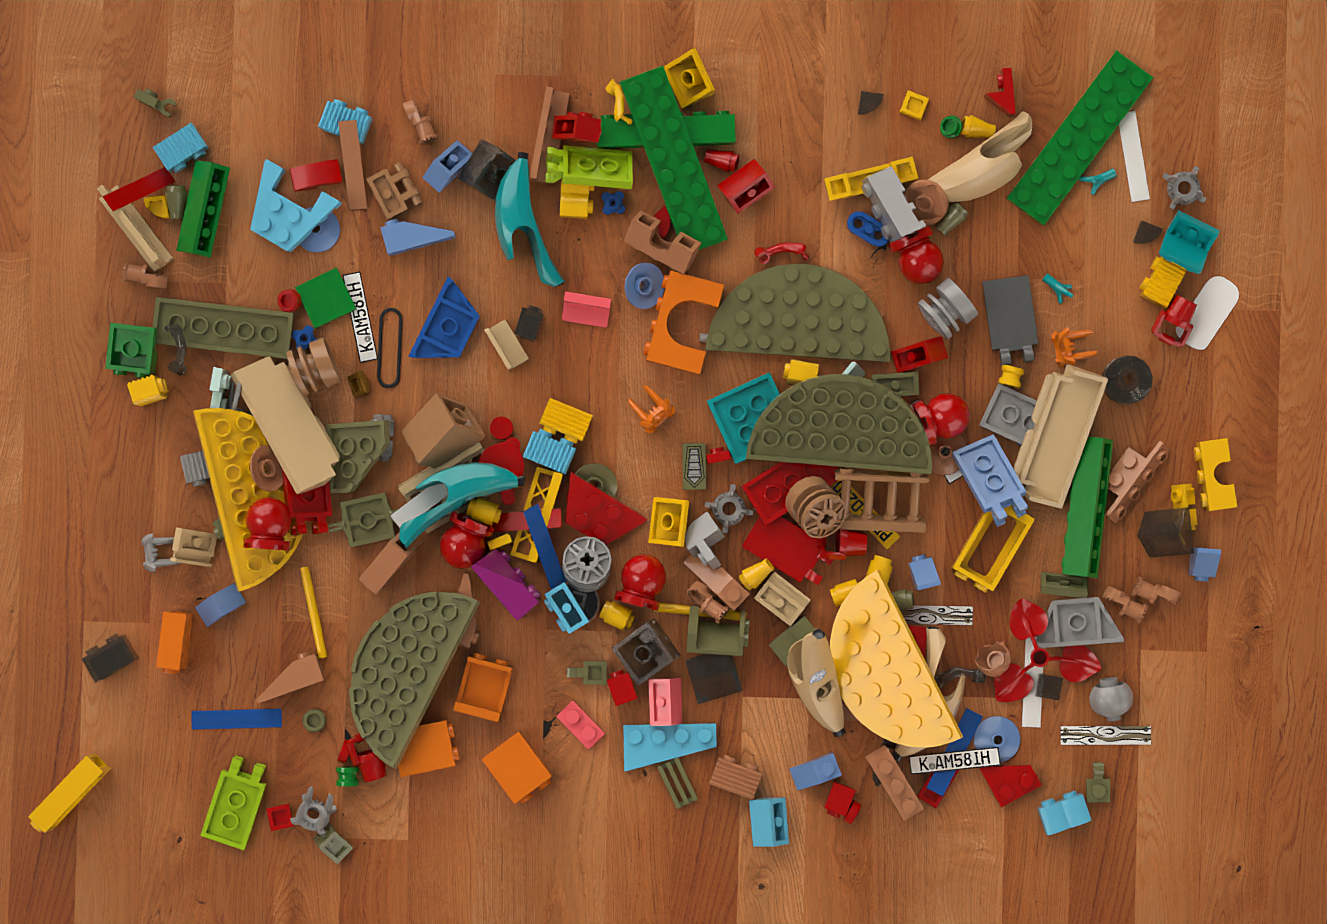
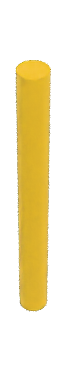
M309 566L302 567L300 572L318 659L328 657Z
M660 603L659 609L656 612L689 615L690 606ZM729 610L725 614L726 616L723 615L724 619L740 621L741 611ZM699 612V616H702V617H711V616H709L708 614H706L705 612H704V613Z

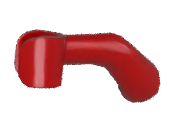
M783 242L767 249L758 247L754 251L755 256L760 257L759 262L761 264L768 263L770 256L781 252L801 254L804 260L809 259V256L805 253L806 245L803 243Z

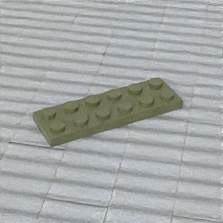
M156 297L152 327L157 328L156 344L288 359L286 353L291 348L295 314Z

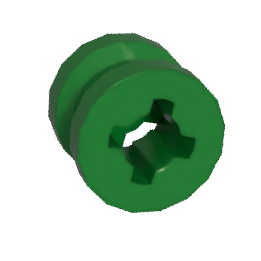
M336 767V773L338 774L336 786H359V780L357 779L359 767Z

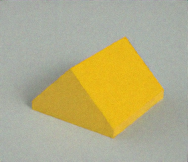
M696 48L689 50L664 66L669 82L682 109L715 94V89Z
M653 497L648 543L684 547L689 507L688 500Z

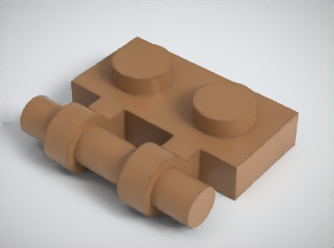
M402 162L393 165L397 173L392 176L386 168L366 179L387 220L408 211L409 209L405 201L409 199L412 200L414 206L423 203L419 196L420 191L418 187H415L409 177L411 174L408 169H405ZM402 181L406 192L400 194L395 183Z

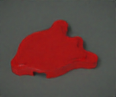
M510 437L504 442L488 446L484 449L478 461L480 463L495 464L510 470L517 476H522L524 472L520 441L515 437ZM514 488L500 491L502 502L505 505L514 504Z

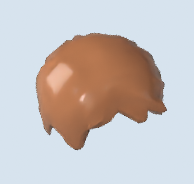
M996 641L994 645L989 644L980 647L975 659L976 666L986 676L999 677L1011 663V655L1004 641L1000 643Z

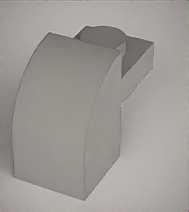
M706 512L694 520L688 527L685 535V544L694 558L698 556L704 565L709 564L713 570L721 565L710 547L725 536L714 519Z

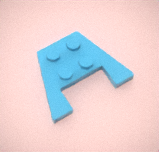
M266 159L250 230L291 253L342 202L322 191L311 212L275 192L286 170Z

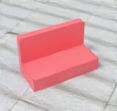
M565 291L562 320L606 328L611 299Z
M681 678L649 679L650 726L682 724Z

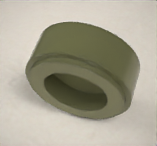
M319 709L308 710L302 719L303 726L310 732H318L325 727L326 716Z

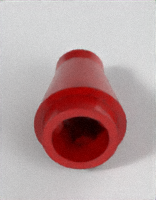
M707 149L704 163H708L727 173H730V171L736 172L740 155L735 154V151Z

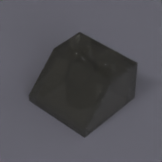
M481 139L457 179L495 202L500 181L508 168L516 160L497 146Z
M655 618L646 622L612 647V650L638 686L681 657Z
M702 654L685 659L698 704L742 691L732 655Z

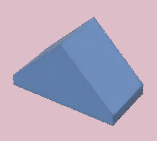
M233 583L211 595L196 606L195 609L205 625L209 627L247 602L241 592H237L236 584Z

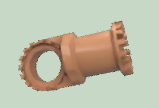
M415 99L404 102L403 106L412 126L416 127L419 135V145L426 144L427 141L430 143L429 140L432 142L438 139L439 136L435 134L431 124L432 117L421 116Z
M127 261L124 262L122 267L124 270L122 273L124 274H121L122 282H127V280L137 281L147 287L167 289L168 276L148 273V264L139 266L129 264Z
M1140 576L1135 581V587H1132L1131 590L1132 596L1138 595L1147 599L1150 604L1154 603L1156 597H1160V599H1167V602L1176 605L1181 594L1164 585L1150 584Z
M695 581L686 591L689 600L692 599V603L694 602V604L701 607L699 612H705L714 618L717 624L722 622L724 619L723 615L726 616L725 614L730 609L729 606H723L714 600V596L710 594L709 588L702 582Z
M1106 586L1102 596L1106 600L1109 598V601L1121 605L1118 615L1122 616L1124 614L1136 619V622L1139 624L1144 618L1143 614H1146L1148 604L1144 603L1142 605L1130 600L1126 593L1113 587Z

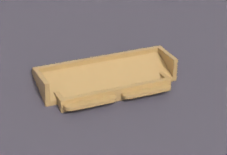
M270 356L231 374L236 386L238 383L242 384L240 393L296 494L324 486L336 475L332 466L339 461V453L320 419L312 413L311 403L307 396H303L300 389L295 385L289 367L284 362L275 366Z
M1069 364L1066 365L1064 374L1053 371V374H1048L1045 377L1031 416V420L1035 423L1034 428L1029 429L1025 433L1013 467L1019 480L1024 484L1026 490L1025 497L1028 500L1062 509L1108 382L1106 377Z

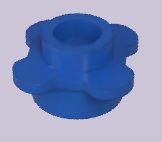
M617 191L614 194H609L608 192L602 194L601 198L604 201L602 211L604 214L624 213V194L621 191Z
M307 325L300 331L294 330L292 332V338L297 343L296 349L301 346L305 350L309 348V342L317 340L313 334V327Z

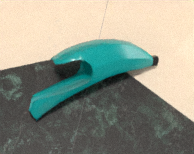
M518 152L517 160L508 168L501 179L496 195L495 225L499 243L506 259H514L512 234L515 229L522 230L528 237L540 281L552 287H558L563 285L565 280L548 254L531 207L529 154Z
M473 462L452 466L427 477L416 486V489L423 490L437 484H445L448 488V498L441 505L403 523L399 533L401 544L407 548L429 526L463 506V504L474 497H482L525 486V476H517L510 470L495 464Z

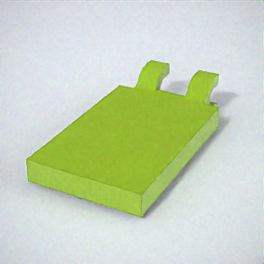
M563 145V150L547 147L545 167H547V172H550L546 173L545 182L554 183L562 179V183L632 189V151Z
M235 755L232 758L229 771L225 769L221 771L200 836L245 850L267 785L260 782L266 765L257 762L252 775L240 771L244 757Z

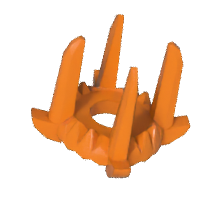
M1068 327L1062 332H1053L1051 342L1054 343L1057 358L1055 363L1057 366L1064 368V365L1067 364L1075 365L1077 360L1096 355L1097 351L1073 353L1072 350L1075 347H1072L1074 343L1071 342L1073 339L1086 337L1094 334V332L1091 330L1070 332Z
M644 385V390L656 403L657 407H652L653 411L649 410L650 414L647 415L631 398L628 399V402L642 420L639 424L646 427L645 432L653 433L658 430L657 427L663 421L673 416L675 408L670 406L668 398L663 400L650 387Z

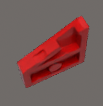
M1030 764L979 768L1001 808L1042 786Z

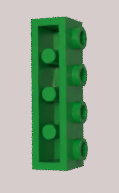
M195 161L176 251L211 258L230 167L213 162Z

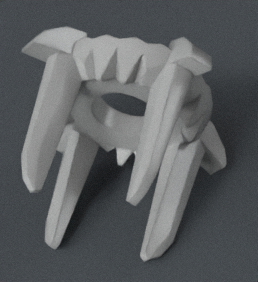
M1197 166L1193 168L1191 173L1178 172L1171 176L1164 173L1163 178L1168 181L1167 192L1172 199V203L1169 206L1171 209L1174 210L1177 204L1188 205L1195 200L1202 203L1206 201V198L1203 197L1204 193L1201 191L1200 182L1196 177L1200 169ZM1186 181L1190 184L1191 190L1188 194H1181L1179 192L1178 185L1180 182Z
M731 484L729 492L720 494L713 503L705 502L704 506L712 508L715 519L723 524V533L728 532L729 525L739 523L744 515H753L754 512L753 510L746 509L744 500L735 493L736 485ZM726 502H732L736 506V511L733 515H725L723 513L722 507Z
M153 533L142 539V545H145L146 561L143 562L146 570L156 572L157 567L180 563L170 561V559H156L158 555L155 553L158 551V549H155L156 545L171 544L174 542V537L154 538Z
M310 786L307 793L302 794L303 803L297 809L296 817L290 818L294 825H301L305 829L316 831L319 835H323L326 833L323 828L327 826L330 815L337 808L333 805L334 797L332 794L328 795L325 805L322 801L312 800L313 787ZM316 810L320 814L319 818L312 819L307 815V812Z

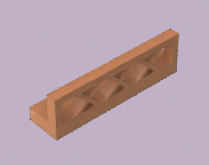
M547 86L529 178L531 181L553 185V183L545 182L546 173H550L547 172V167H545L547 147L560 150L561 140L551 139L553 120L555 115L567 114L570 93L555 91L552 87Z

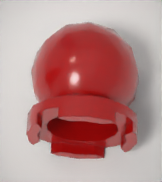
M930 226L917 230V233L911 235V239L908 236H904L889 245L892 254L895 252L900 254L898 260L900 272L906 280L914 284L931 283L941 274L944 259L942 252L935 243L929 241V237L933 235Z
M943 393L931 398L928 405L924 404L922 400L912 404L913 411L920 419L930 445L937 443V436L944 439L955 438L964 432L969 424V407L958 395Z
M264 497L253 502L245 517L246 528L251 535L249 538H244L243 548L290 551V541H284L285 538H283L289 532L292 522L291 514L286 504L273 497Z
M452 511L449 520L453 522V526L446 529L441 537V556L453 568H470L483 557L485 551L484 538L486 536L491 537L495 528L471 520L470 516L459 512L458 514Z
M650 554L633 556L625 563L621 571V582L624 588L622 591L616 590L614 599L658 611L660 602L656 601L655 596L662 591L666 583L664 566L658 558Z

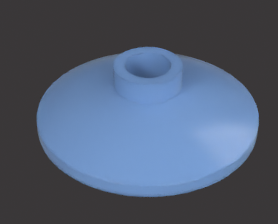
M313 207L307 208L306 210L311 212ZM333 212L328 215L324 222L318 224L320 226L319 232L314 233L311 231L312 233L300 243L304 249L310 252H324L334 246L339 238L340 224Z
M640 263L634 266L628 273L625 280V294L633 306L640 309H648L656 305L658 298L662 297L664 288H661L664 277L657 266L651 263Z
M993 716L979 724L974 734V745L976 749L998 747L1000 762H1004L1016 754L1020 745V734L1012 721L1005 717ZM1001 736L1002 742L995 744L994 737Z

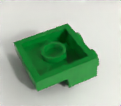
M110 323L105 369L113 370V374L127 375V371L135 372V377L146 378V376L149 377V374H155L158 351H155L157 328Z

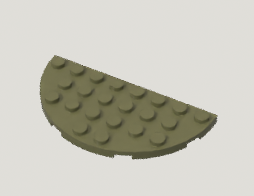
M809 264L775 266L758 272L739 284L725 298L717 310L709 328L705 349L707 351L890 362L889 340L884 322L867 294L843 275L827 268Z
M830 374L809 378L779 394L764 409L755 423L746 454V459L932 474V456L929 440L920 419L913 409L899 395L884 385L867 378L847 374Z
M429 592L412 596L391 607L379 621L376 620L363 637L351 667V672H353L351 688H349L351 711L361 737L366 740L373 753L392 768H398L480 601L465 595L449 592Z

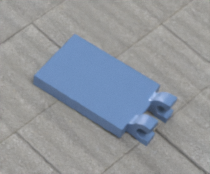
M994 434L953 451L952 457L984 513L991 511L997 527L1006 523L1005 518H1007V514L1003 508L1012 505L1017 518L1026 515L1025 510L1028 509V506L1022 498L1025 496L1026 490Z

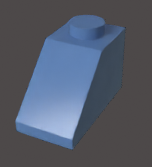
M457 140L432 162L422 178L440 193L474 157V154Z
M1190 548L1188 575L1195 576L1194 580L1208 581L1209 577H1215L1221 550Z
M925 554L912 557L913 562L908 563L915 590L941 585L932 557L926 558Z
M833 752L789 768L797 790L818 785L842 775Z

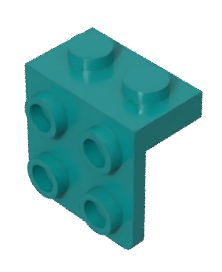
M1178 210L1166 230L1159 255L1169 262H1174L1184 267L1189 272L1200 274L1203 270L1207 254L1218 237L1220 230Z

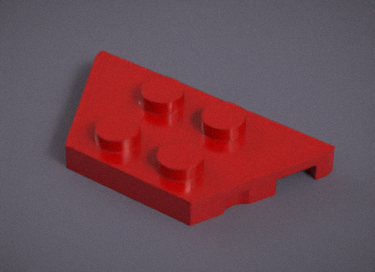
M573 472L570 473L565 523L588 537H595L604 542L605 545H608L647 520L642 514Z

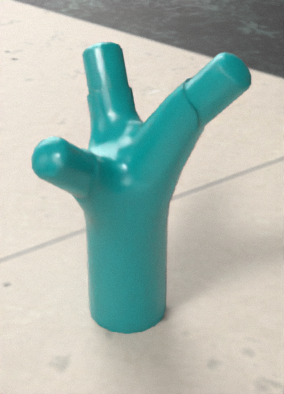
M1112 168L1099 175L1090 177L1080 176L1078 180L1092 182L1093 187L1090 193L1094 195L1101 184L1117 177V174Z
M1049 273L1042 279L1055 291L1059 304L1063 303L1062 294L1070 298L1073 297V294L1067 290L1072 289V285L1060 283Z

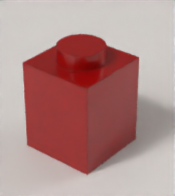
M623 669L610 673L611 678L607 679V683L615 706L638 699L629 672L624 673Z
M833 781L823 805L827 809L826 813L836 818H839L840 815L846 817L856 790Z

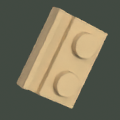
M176 527L172 547L174 554L170 561L211 567L210 560L214 556L217 535Z
M773 572L754 597V599L790 627L811 601L776 572Z

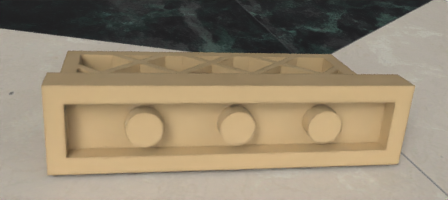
M101 185L97 190L104 196L120 187L116 185L110 190ZM99 198L154 272L159 271L174 259L132 203L113 212L104 198Z
M479 441L435 469L427 467L399 484L398 488L407 502L412 500L411 495L425 490L416 489L420 482L446 468L464 464L467 461L471 463L472 458L480 453L482 454L484 448ZM489 494V495H486V496H482V497H481V496H477V498H475V499H478V497H479V498H482V499H486L487 497H489V496L492 495V494ZM448 495L445 498H443L442 503L445 502V499L448 498ZM471 500L467 501V504L459 507L455 512L459 514V512L463 513L466 511ZM451 513L429 526L425 530L428 534L448 522Z

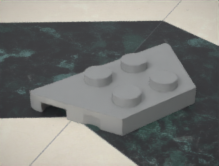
M1099 597L1052 600L1046 614L1048 618L1047 628L1036 639L1038 647L1042 648L1124 642L1123 636Z

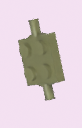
M386 492L340 502L342 521L328 524L329 528L338 526L337 528L329 529L330 533L344 530L348 537L350 548L394 538V520L391 515L399 509L392 510L388 504Z

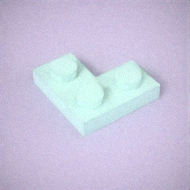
M213 367L210 390L213 393L210 408L227 409L228 399L225 398L226 389H230L232 377L229 376V371Z

